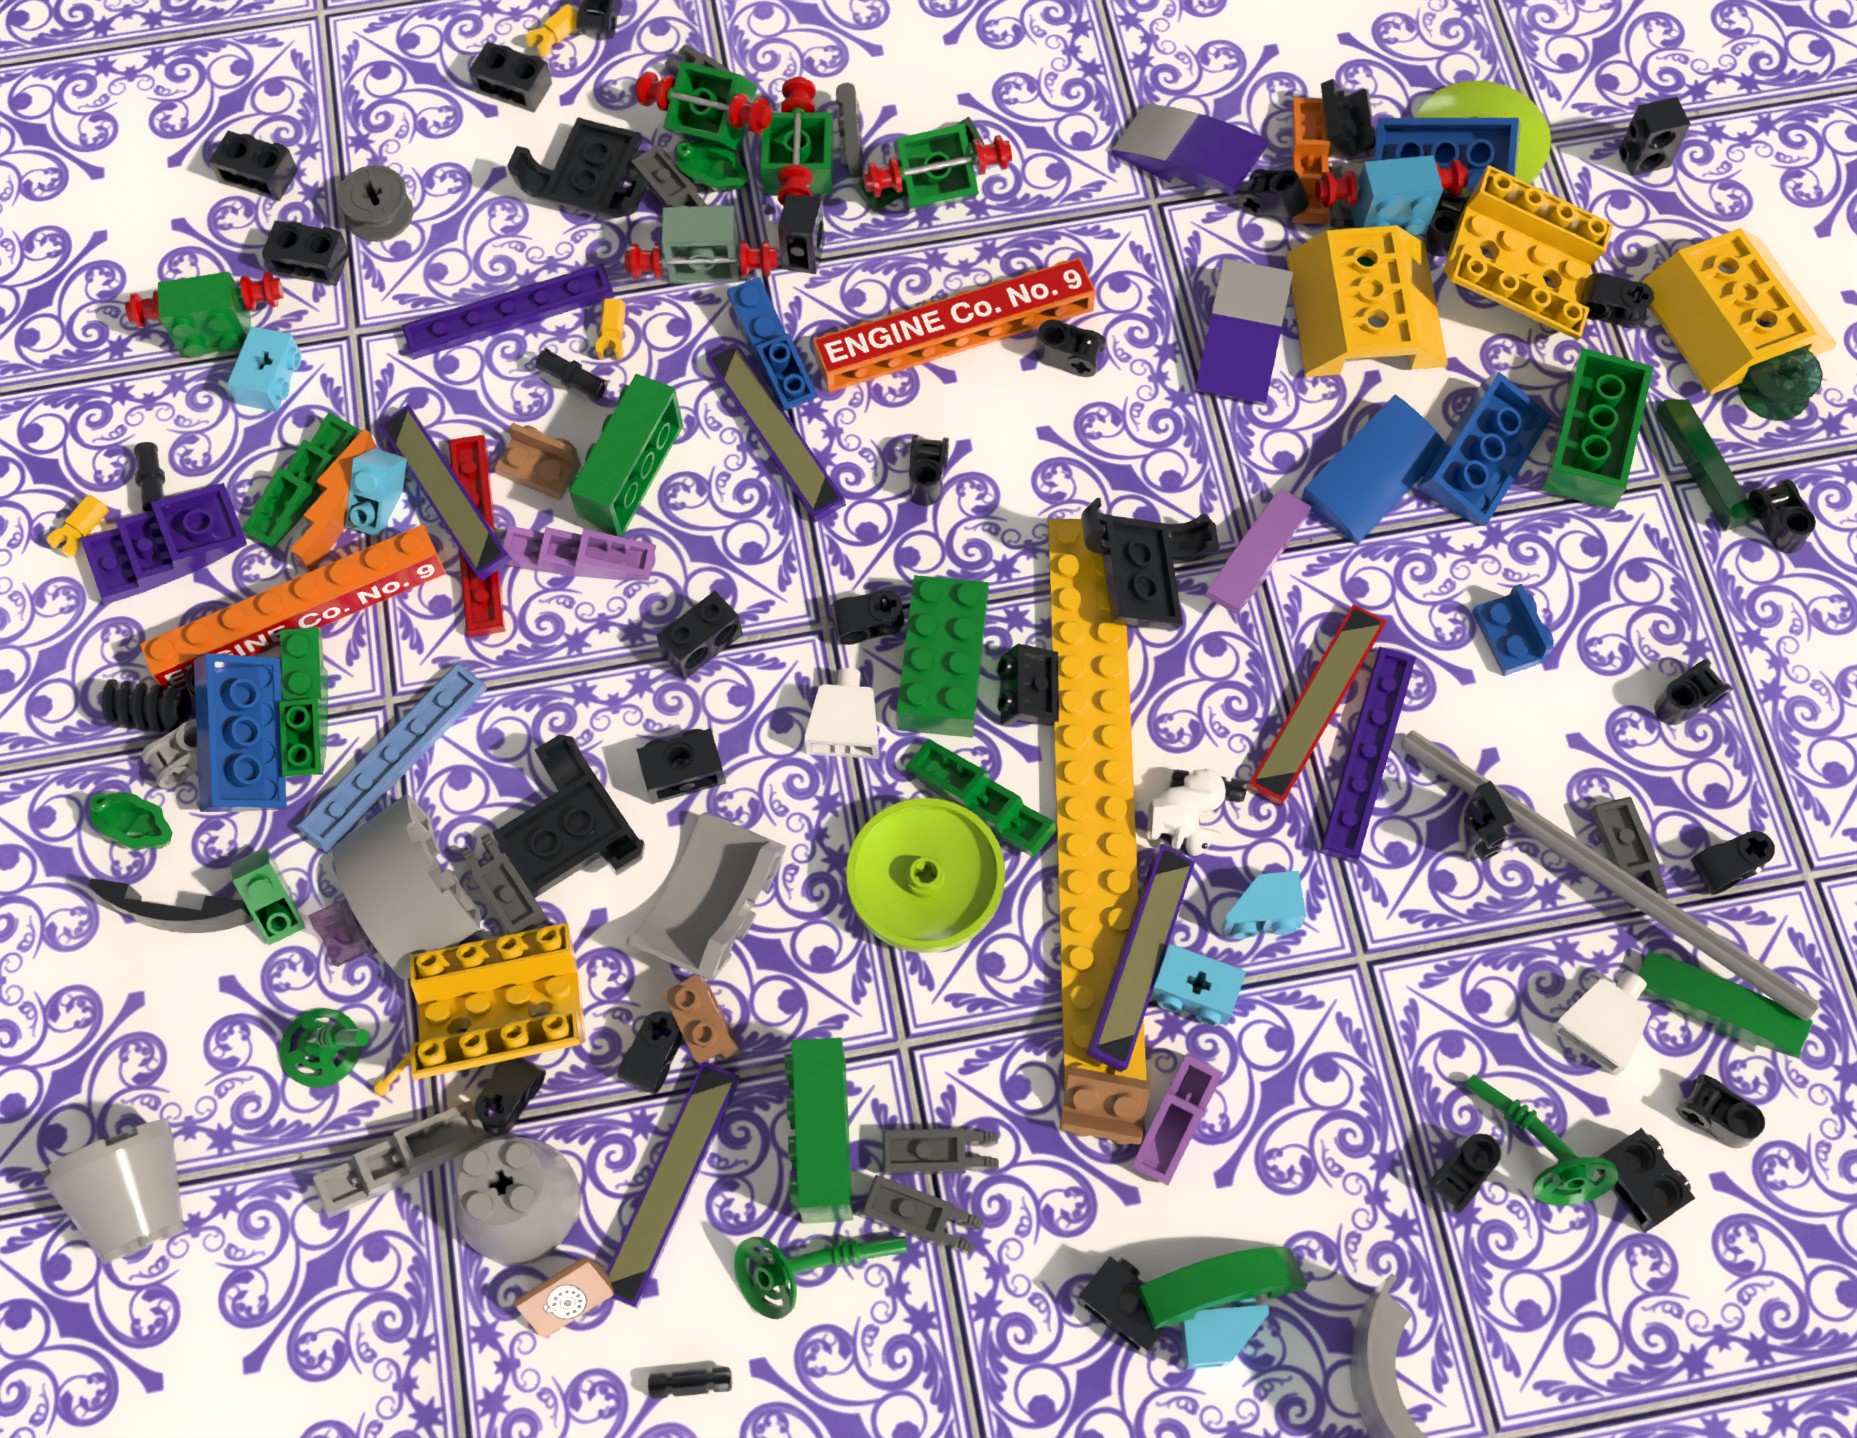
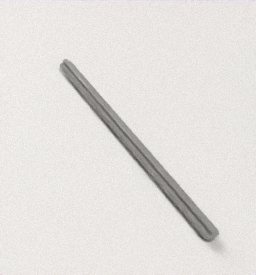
M1411 730L1401 743L1402 750L1471 796H1473L1477 786L1489 781L1414 730ZM1494 784L1515 819L1514 825L1802 1020L1808 1021L1815 1014L1820 1005L1818 1000Z

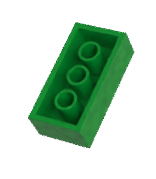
M1581 348L1570 372L1542 491L1615 509L1627 486L1654 366Z
M637 373L631 383L622 388L618 406L613 414H608L605 418L601 436L597 443H592L588 448L584 466L580 473L573 475L568 487L580 527L623 537L684 426L676 389Z
M914 575L897 706L898 731L973 738L988 610L989 582Z
M842 1037L792 1040V1054H785L786 1079H788L789 1089H794V1094L786 1095L787 1119L790 1120V1129H795L796 1135L788 1136L789 1162H791L792 1171L797 1170V1178H790L789 1180L790 1201L793 1204L794 1212H800L804 1224L854 1221L846 1058Z

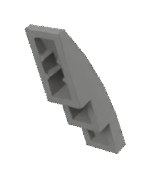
M468 1101L393 1132L392 1139L353 1154L352 1161L313 1176L312 1183L329 1219L399 1187L486 1140L487 1134L480 1119L477 1117L472 1102Z

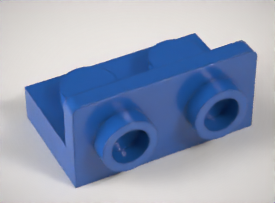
M1522 584L1513 586L1510 594L1474 607L1472 614L1503 676L1546 662L1553 649V635L1547 626H1543L1537 614L1535 599L1531 594L1526 593Z

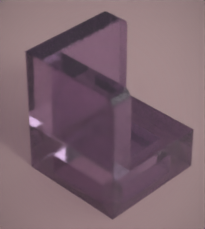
M346 898L308 915L313 929L322 938L331 962L335 967H339L372 951L364 930L356 919Z

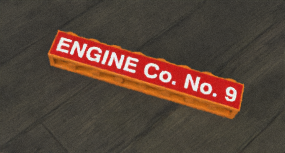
M1081 258L1071 261H1060L1054 266L1045 269L1027 271L1021 276L1009 280L995 281L986 287L973 291H962L947 299L929 301L911 310L897 311L891 313L888 317L875 321H864L852 328L839 332L825 333L821 337L813 339L815 359L828 393L1037 329L1047 320L1063 321L1094 311L1096 291Z
M424 524L143 642L140 644L151 675L162 686L163 690L165 691L168 686H175L176 689L186 686L185 676L190 667L194 665V660L206 653L256 656L281 645L280 630L310 627L321 628L445 575L446 572Z

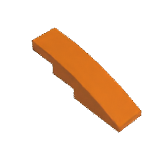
M1293 97L1291 170H1295L1298 173L1309 198V205L1301 214L1292 217V223L1327 224L1329 208H1325L1322 201H1317L1315 194L1316 181L1321 179L1323 172H1329L1328 154L1330 141L1327 137L1322 98Z
M365 429L360 432L316 481L323 494L303 515L310 528L290 549L299 566L307 572L315 570L334 546L345 528L353 458L373 448L377 449L370 432Z

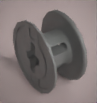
M381 165L364 166L349 173L341 182L337 193L338 203L345 213L347 225L354 235L366 241L381 242L391 240L402 234L411 224L414 214L413 203L406 193L405 181L395 170ZM379 201L378 205L373 206L372 203Z

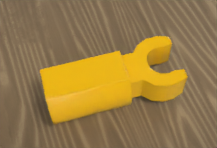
M569 4L565 5L545 21L541 29H534L526 34L527 46L531 48L536 43H540L537 46L539 56L544 57L548 55L554 43L558 44L577 28L578 12Z
M604 299L602 301L600 338H598L595 344L598 359H603V353L607 348L615 349L617 360H621L624 350L621 339L623 338L626 304L621 299Z
M88 494L64 521L65 525L52 531L46 541L53 549H56L60 543L67 541L61 550L68 558H71L79 550L80 538L88 536L109 512V509L100 500Z

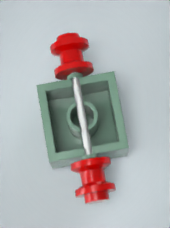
M723 205L663 207L662 246L661 243H654L652 250L641 251L638 243L631 244V251H625L624 255L626 272H632L633 279H640L642 272H653L656 279H662L663 268H667L670 284L740 282V265L742 277H748L751 269H762L765 276H771V269H777L778 267L777 247H770L769 240H764L761 248H750L747 241L739 243L734 206Z

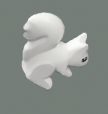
M1207 768L1204 770H1193L1191 775L1185 776L1184 786L1171 787L1157 798H1152L1148 806L1147 839L1156 840L1160 837L1161 833L1170 834L1172 849L1179 850L1185 839V846L1189 855L1198 856L1206 851L1214 840L1222 838L1223 834L1221 832L1199 826V812L1213 811L1220 807L1225 800L1226 789L1222 777L1215 771Z

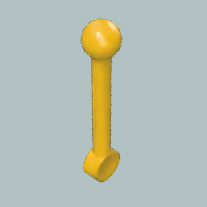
M411 1051L384 1080L375 1082L373 1089L377 1095L383 1096L389 1092V1085L411 1063Z

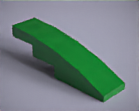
M328 412L312 441L308 442L303 439L286 470L278 467L242 530L274 548L322 494L316 481L360 434L361 430Z
M930 739L926 741L905 766L909 773L940 797L967 808L982 819L995 835L1032 858H1035L1057 830L1054 821L1024 805L1021 796L992 781L986 770Z
M1648 951L1638 974L1647 984L1642 994L1675 1004L1676 1012L1715 1024L1717 1032L1797 1059L1800 1058L1813 1026V1020H1802L1772 999L1732 981L1652 951Z

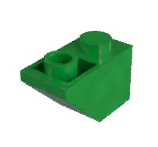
M268 847L230 864L232 881L268 945L306 928L287 882Z

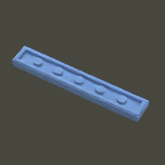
M457 662L296 826L297 829L327 854L487 690L485 683Z

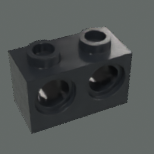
M489 41L486 42L469 69L475 93L532 113L536 112L552 85L547 61L542 60L538 56L527 55L515 51L506 45H497Z
M1678 97L1638 105L1632 121L1629 123L1626 135L1619 146L1620 159L1627 165L1631 176L1671 167L1690 126V121Z
M227 130L209 161L219 183L277 201H281L298 171L290 150L284 145L268 143L256 139L250 134H239Z
M275 220L261 255L272 275L337 286L350 252L342 233L333 228H317L306 226L296 221L283 222Z
M714 590L658 633L656 637L662 656L686 680L740 638L743 633L739 615Z
M1642 1127L1598 1157L1606 1159L1616 1166L1619 1177L1611 1190L1644 1233L1696 1199L1691 1193V1185L1688 1179L1679 1170L1672 1168L1664 1157V1150L1661 1144L1652 1135H1647ZM1625 1152H1631L1639 1158L1641 1163L1640 1170L1634 1169L1627 1164ZM1596 1169L1602 1176L1605 1170ZM1652 1187H1658L1665 1192L1667 1205L1659 1204L1653 1198Z

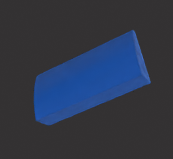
M1378 118L1374 161L1433 155L1435 162L1439 164L1440 168H1448L1451 160H1459L1468 171V184L1463 189H1474L1488 165L1515 177L1521 123L1519 118Z
M1501 372L1495 373L1482 381L1417 487L1457 515L1480 526L1487 525L1552 416Z
M1395 394L1304 488L1301 500L1312 505L1311 511L1356 545H1359L1424 476L1445 441L1414 408Z
M208 653L194 660L200 812H245L287 808L286 780L282 777L279 701H282L280 658Z

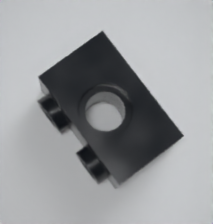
M786 195L778 225L783 270L817 275L825 244L821 199L813 198L809 195Z
M711 728L706 730L691 729L683 733L681 737L667 741L664 739L652 740L646 743L644 747L636 749L652 804L726 784ZM686 758L690 760L684 767L675 768L672 766L673 762L677 759Z
M1109 1256L1079 1295L1077 1303L1145 1357L1167 1326L1154 1329L1138 1292L1139 1287L1145 1284L1138 1278L1141 1274L1140 1271L1124 1258L1116 1261ZM1124 1293L1135 1294L1140 1299L1141 1309L1136 1313L1123 1311L1119 1306L1118 1297Z

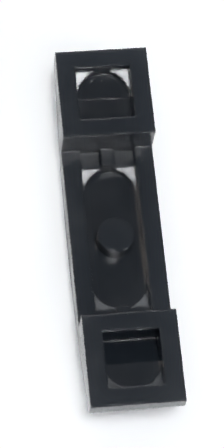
M92 878L89 882V887L120 914L155 929L178 933H208L228 930L254 920L245 902L241 900L205 895L201 910L142 902V896L130 884Z

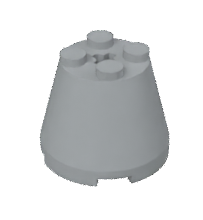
M167 1119L136 1126L132 1129V1134L126 1132L105 1141L101 1139L48 1165L49 1169L41 1172L48 1190L98 1257L101 1258L103 1265L122 1257L127 1258L150 1248L149 1244L169 1239L185 1231L174 1138Z
M527 1137L491 1141L469 1152L463 1160L454 1196L455 1219L464 1239L484 1257L505 1265H525L539 1261L552 1254L555 1248L566 1238L573 1225L576 1224L581 1208L580 1184L568 1160L553 1146Z

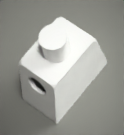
M842 668L838 670L837 685L823 684L819 686L804 740L807 755L879 759L874 691L870 687H860V671L853 668Z
M1625 971L1616 985L1601 977L1550 1030L1617 1076L1628 1066L1651 1014V1010L1637 1000L1647 984L1641 977L1630 971Z

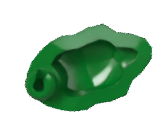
M682 142L677 145L675 149L676 164L692 183L703 184L717 192L726 189L738 190L747 185L749 175L746 169L739 163L736 154L709 142L691 144Z
M129 792L108 795L99 793L90 799V819L96 829L109 841L119 842L134 851L145 848L162 849L171 843L173 832L164 819L162 808L156 804L143 800L138 795Z

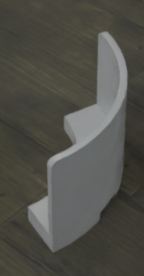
M408 793L339 841L333 848L334 865L338 880L351 910L374 947L393 971L403 980L410 978V955L456 946L480 929V909L461 887L450 869L442 871L435 856L441 853L434 835L432 820Z
M704 812L700 814L686 850L666 889L645 920L628 935L626 943L708 980H713L730 961L732 956L730 952L735 938L743 940L757 916L751 909L756 903L761 890L769 891L787 846L710 813Z
M1390 1274L1374 1289L1366 1301L1353 1333L1350 1378L1354 1401L1357 1402L1361 1417L1367 1428L1366 1432L1370 1438H1428L1409 1415L1398 1388L1396 1377L1397 1348L1401 1334L1412 1314L1388 1295L1390 1288L1397 1279L1394 1274Z

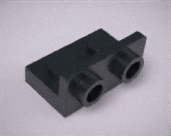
M1333 78L1321 83L1327 137L1332 145L1345 159L1374 148L1376 146V136L1369 92L1364 88L1349 94L1346 88L1341 89Z
M1020 643L1016 644L1000 658L997 667L998 676L1001 677V693L997 702L998 710L1001 712V725L1009 727L1017 720L1052 727L1054 722H1059L1058 652Z
M1490 780L1477 786L1464 812V823L1469 833L1473 836L1464 853L1467 862L1478 857L1480 861H1486L1502 851L1501 846L1503 842L1509 838L1508 834L1515 823V819Z

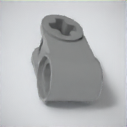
M196 719L184 722L161 739L151 742L142 751V759L145 763L151 764L158 775L156 781L163 789H170L182 784L189 776L198 771L197 746L194 747L197 742Z

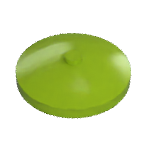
M1464 81L1444 87L1426 100L1416 117L1519 118L1521 125L1515 178L1530 185L1542 172L1549 156L1551 134L1548 123L1540 109L1522 93L1499 83ZM1463 189L1460 196H1471L1474 189Z
M910 799L882 810L871 818L858 833L847 860L846 877L848 893L852 906L861 922L870 932L885 943L902 950L918 953L946 951L974 938L988 925L995 915L1004 891V858L1000 845L991 829L982 819L967 808L942 799Z

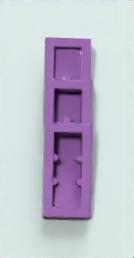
M1280 489L1229 557L1207 590L1205 597L1238 615L1268 577L1273 564L1289 546L1294 533L1308 517L1312 505Z
M511 525L507 527L503 544L512 558L506 565L577 577L649 581L656 549L654 544L583 529L581 535L545 527V531L542 533Z

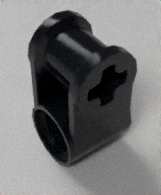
M583 0L577 14L578 33L586 34L587 31L601 33L606 38L612 39L616 32L622 0Z
M1255 169L1249 177L1250 184L1247 190L1243 191L1237 200L1242 210L1254 216L1277 215L1294 217L1305 211L1309 205V198L1298 173L1290 169Z
M1445 189L1443 190L1423 241L1429 254L1438 257L1448 255L1460 214L1470 196L1466 198L1452 196L1445 193Z
M1593 273L1586 279L1580 304L1589 308L1587 319L1617 324L1625 328H1637L1644 323L1647 317L1646 309L1651 306L1654 300V292L1651 287L1642 282L1617 278L1606 273ZM1638 291L1637 300H1633L1635 293ZM1631 310H1633V311H1634V314H1633L1632 318L1629 319V318H1628V317H1629V314H1630Z
M1052 319L1045 321L1039 327L1035 354L1037 359L1045 365L1070 371L1081 377H1092L1098 369L1096 361L1099 353L1104 351L1107 343L1104 336L1096 331L1082 329ZM1049 341H1053V342H1056V343H1058V344H1050V343H1048V342H1049Z
M917 434L912 436L909 492L912 501L918 505H933L941 497L944 472L947 469L949 455L948 437H943L942 440L921 439ZM922 481H928V482H931V483H929V484H922V483H920V482H922Z
M1784 479L1779 481L1775 487L1766 490H1752L1749 493L1748 500L1757 513L1758 520L1770 538L1772 545L1777 550L1788 554L1801 550L1816 526V519L1801 498L1796 485L1791 480Z
M881 590L857 597H844L830 605L837 641L842 645H853L868 639L893 635L899 632L904 625L902 601L898 594L890 590ZM890 610L891 614L884 615L883 611Z
M1708 658L1704 659L1666 687L1655 702V714L1665 724H1682L1700 711L1717 704L1733 690V687L1729 683L1724 684L1710 668L1712 664ZM1673 699L1678 700L1682 704V706L1677 704Z
M1750 831L1723 844H1716L1699 852L1691 858L1690 862L1710 895H1716L1761 872L1764 865L1773 858L1775 845L1767 834L1760 831Z
M656 1011L645 1018L632 1046L627 1050L620 1063L617 1073L619 1079L653 1095L659 1092L683 1041L680 1028L671 1014L664 1011ZM667 1027L671 1032L668 1037L661 1036L658 1039L655 1035L656 1030L664 1031Z
M522 1057L498 1062L490 1080L475 1102V1112L481 1120L484 1129L495 1135H502L511 1131L528 1103L540 1090L545 1080L546 1070ZM503 1107L504 1112L502 1114L493 1113L490 1116L489 1111L491 1109L499 1110Z
M1705 1074L1696 1075L1693 1080L1695 1086L1685 1102H1679L1676 1107L1678 1115L1686 1122L1704 1130L1733 1149H1741L1748 1146L1764 1131L1766 1125L1765 1117L1756 1105L1738 1096L1717 1079ZM1732 1118L1743 1120L1748 1127L1749 1133L1738 1131L1733 1124Z
M1479 1133L1472 1135L1459 1147L1450 1160L1447 1159L1426 1184L1425 1188L1428 1191L1435 1190L1454 1206L1453 1212L1459 1215L1481 1189V1184L1498 1165L1501 1159L1499 1143L1488 1134ZM1475 1146L1483 1149L1488 1157L1487 1165L1474 1163L1470 1158L1469 1148Z

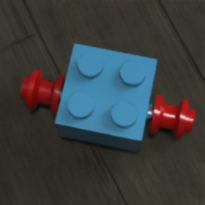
M1433 155L1367 161L1363 164L1358 180L1352 169L1345 170L1342 178H1334L1331 172H1323L1321 179L1316 181L1315 194L1317 201H1322L1325 208L1333 207L1335 200L1344 199L1345 204L1350 206L1355 228L1397 225L1411 235L1417 236L1427 232L1444 189H1449L1452 196L1462 193L1463 188L1468 184V171L1459 160H1451L1448 168H1440L1439 164L1435 162Z

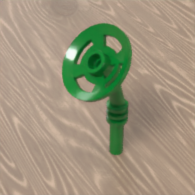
M329 1008L314 1009L296 1018L285 1031L280 1044L281 1063L286 1073L297 1083L311 1088L328 1087L344 1079L354 1069L360 1057L361 1047L368 1044L370 1036L366 1030L358 1029L346 1014L338 1010ZM316 1018H330L338 1021L343 1026L332 1025L327 1022H316ZM302 1026L305 1032L299 1038L298 1050L290 1052L291 1040L296 1031ZM349 1046L344 1060L337 1067L331 1060L336 1056L338 1050ZM310 1054L314 1059L320 1060V1062H310L305 1057ZM301 1063L308 1069L322 1070V1075H308L299 1071L296 1067Z
M1475 1074L1470 1077L1465 1085L1466 1089L1505 1114L1504 1119L1506 1121L1512 1119V1125L1515 1127L1521 1125V1131L1525 1132L1528 1130L1558 1159L1557 1164L1545 1169L1533 1182V1191L1538 1200L1550 1205H1575L1596 1199L1615 1186L1619 1176L1616 1166L1612 1162L1597 1157L1577 1156L1537 1117V1111L1533 1109L1529 1112L1528 1105L1521 1106L1519 1099L1513 1101ZM1595 1169L1605 1170L1597 1181L1594 1182L1591 1179ZM1551 1173V1178L1543 1183L1547 1175ZM1555 1189L1569 1190V1191H1556Z
M753 1236L739 1244L735 1253L734 1267L739 1287L749 1304L758 1313L769 1319H781L789 1315L796 1304L797 1286L794 1274L832 1264L836 1268H841V1264L844 1263L847 1267L850 1266L851 1261L855 1265H859L860 1260L908 1253L906 1237L900 1236L861 1243L853 1239L851 1244H848L846 1240L842 1241L841 1246H839L838 1242H833L832 1247L786 1258L772 1242L762 1237ZM757 1246L765 1247L767 1249L761 1251ZM750 1259L756 1262L755 1279L757 1284L754 1283L751 1276ZM778 1286L779 1291H776L773 1288ZM765 1296L773 1300L782 1299L783 1305L773 1304L770 1301H768L765 1298Z

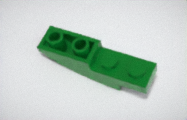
M319 627L280 630L283 701H279L282 777L323 775L328 735V670L323 664L322 630Z

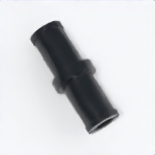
M548 348L542 350L537 357L535 367L561 380L562 386L568 389L573 387L596 401H599V398L601 399L605 394L608 381L583 369L581 363L575 360L570 362L551 352Z
M141 442L134 447L137 463L135 482L141 490L142 509L144 512L152 510L151 502L165 498L163 484L166 479L165 472L160 468L158 446L152 442Z

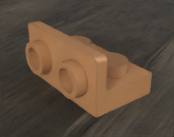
M512 423L508 429L512 439L495 466L497 475L561 500L569 487L571 478L581 467L576 448L563 438H556L555 440L543 435L532 426L525 425L523 427Z
M696 974L664 992L667 1004L697 1063H703L719 1053L728 1061L743 1054L710 985L701 976Z
M1070 1067L1059 1129L1079 1137L1094 1136L1110 1139L1112 1142L1122 1145L1130 1143L1141 1144L1151 1081Z

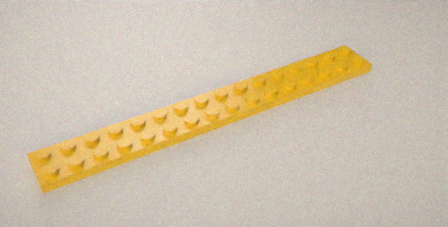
M1049 519L1051 644L1052 651L1058 652L1059 722H1054L1064 1097L1070 1067L1146 1080L1144 1019L1126 1070L1119 1072L1086 1055L1139 895L1127 624L1112 623L1102 554L1094 553L1086 548L1081 519Z

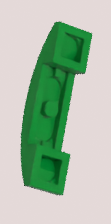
M1262 1247L1232 1252L1193 1263L1141 1285L1138 1292L1154 1329L1191 1320L1195 1317L1197 1311L1264 1293L1270 1299L1305 1290L1308 1284L1290 1248Z

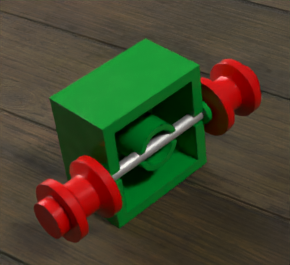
M681 61L676 79L671 76H664L659 81L656 73L646 71L637 79L635 84V95L639 104L649 107L656 102L660 110L667 111L663 128L683 139L695 142H709L723 149L740 152L747 124L751 132L759 134L770 125L772 120V109L769 107L768 101L760 97L754 100L758 86L741 74Z
M800 76L788 79L783 83L782 95L785 99L781 104V113H772L771 123L763 130L761 174L764 195L777 194L778 202L783 206L787 194L809 195L812 197V194H832L834 131L832 113H815V104L812 100L816 96V87L813 82Z
M959 124L896 138L893 144L896 157L889 158L888 166L878 168L873 161L868 162V170L862 171L866 192L872 191L875 198L880 197L881 191L884 188L893 187L896 193L902 192L903 187L908 213L975 199L979 194L973 166H976L979 175L986 173L987 166L996 164L1001 171L1006 170L1008 167L1007 162L1013 160L1009 140L1003 141L1002 136L999 134L994 136L993 143L982 145L979 139L973 140V151L970 152L965 125Z
M227 271L157 282L158 289L153 291L151 298L142 299L139 293H131L130 301L125 302V311L129 322H135L139 329L146 328L147 320L157 319L161 325H164L182 358L189 356L200 357L208 353L236 351L242 348L251 328L250 311H255L256 305L259 302L267 301L271 308L278 307L279 299L284 298V292L280 278H274L271 272H264L262 280L253 282L248 275L241 276V287H237L231 273Z

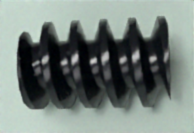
M109 679L103 689L102 713L110 727H120L122 725L127 729L137 727L143 731L152 729L154 732L167 731L170 733L189 720L191 696L187 688L183 689L178 697L175 686H168L163 694V688L160 684H153L150 690H148L146 683L139 682L134 689L131 681L124 680L119 688V683L116 679Z

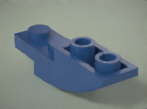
M760 277L727 289V296L741 324L743 336L783 410L786 411L816 399L818 395L789 333L786 334Z

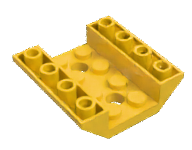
M1488 165L1460 214L1443 270L1450 281L1579 340L1582 337L1589 312L1588 307L1580 304L1585 282L1591 265L1606 252L1613 223ZM1480 247L1488 249L1493 259L1486 258ZM1543 276L1550 278L1554 282L1555 288L1547 286Z
M1397 225L1326 230L1286 253L1288 271H1293L1290 287L1305 377L1340 375L1346 359L1409 355L1411 369L1447 367L1448 361L1424 242ZM1368 257L1375 264L1369 267L1363 266L1357 259ZM1378 317L1386 325L1380 328L1374 327L1369 324L1367 319Z
M1742 228L1678 250L1641 281L1651 287L1654 292V300L1649 308L1709 395L1740 384L1749 366L1795 349L1804 360L1834 349L1837 345L1762 240ZM1718 266L1731 268L1734 273L1726 274L1721 272ZM1756 319L1769 321L1772 327H1763L1756 322Z
M568 922L410 955V985L419 1006V1042L411 1043V1075L413 1080L572 1047L586 1042L581 983ZM548 1011L547 1015L534 1017L540 1012ZM468 1028L467 1032L454 1034L460 1029Z

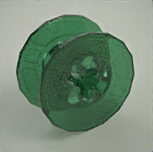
M1800 347L1749 366L1742 382L1738 384L1740 398L1750 411L1761 418L1772 421L1790 420L1799 416L1806 409L1810 398L1821 387L1823 373L1821 365L1813 353L1804 347Z

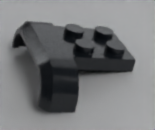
M577 117L554 170L540 165L532 157L528 148L516 145L507 164L509 173L516 185L529 196L538 200L610 218L634 214L647 188L646 177L638 175L633 176L631 186L623 187L632 167L631 160L636 157L642 144L641 133Z
M1097 497L1082 512L1081 522L1086 548L1094 553L1102 554L1112 623L1176 630L1183 625L1174 564L1197 561L1219 550L1216 524L1207 514H1201L1189 522L1180 524H1166L1102 514L1098 512V509L1102 506L1101 498Z
M559 734L534 749L558 792L492 832L534 898L601 856L616 876L642 861L645 851L644 841L642 838L639 839L617 808L583 757L574 738Z

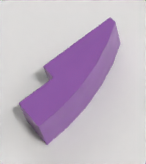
M1186 1053L1131 1165L1132 1168L1169 1186L1224 1073L1223 1070Z

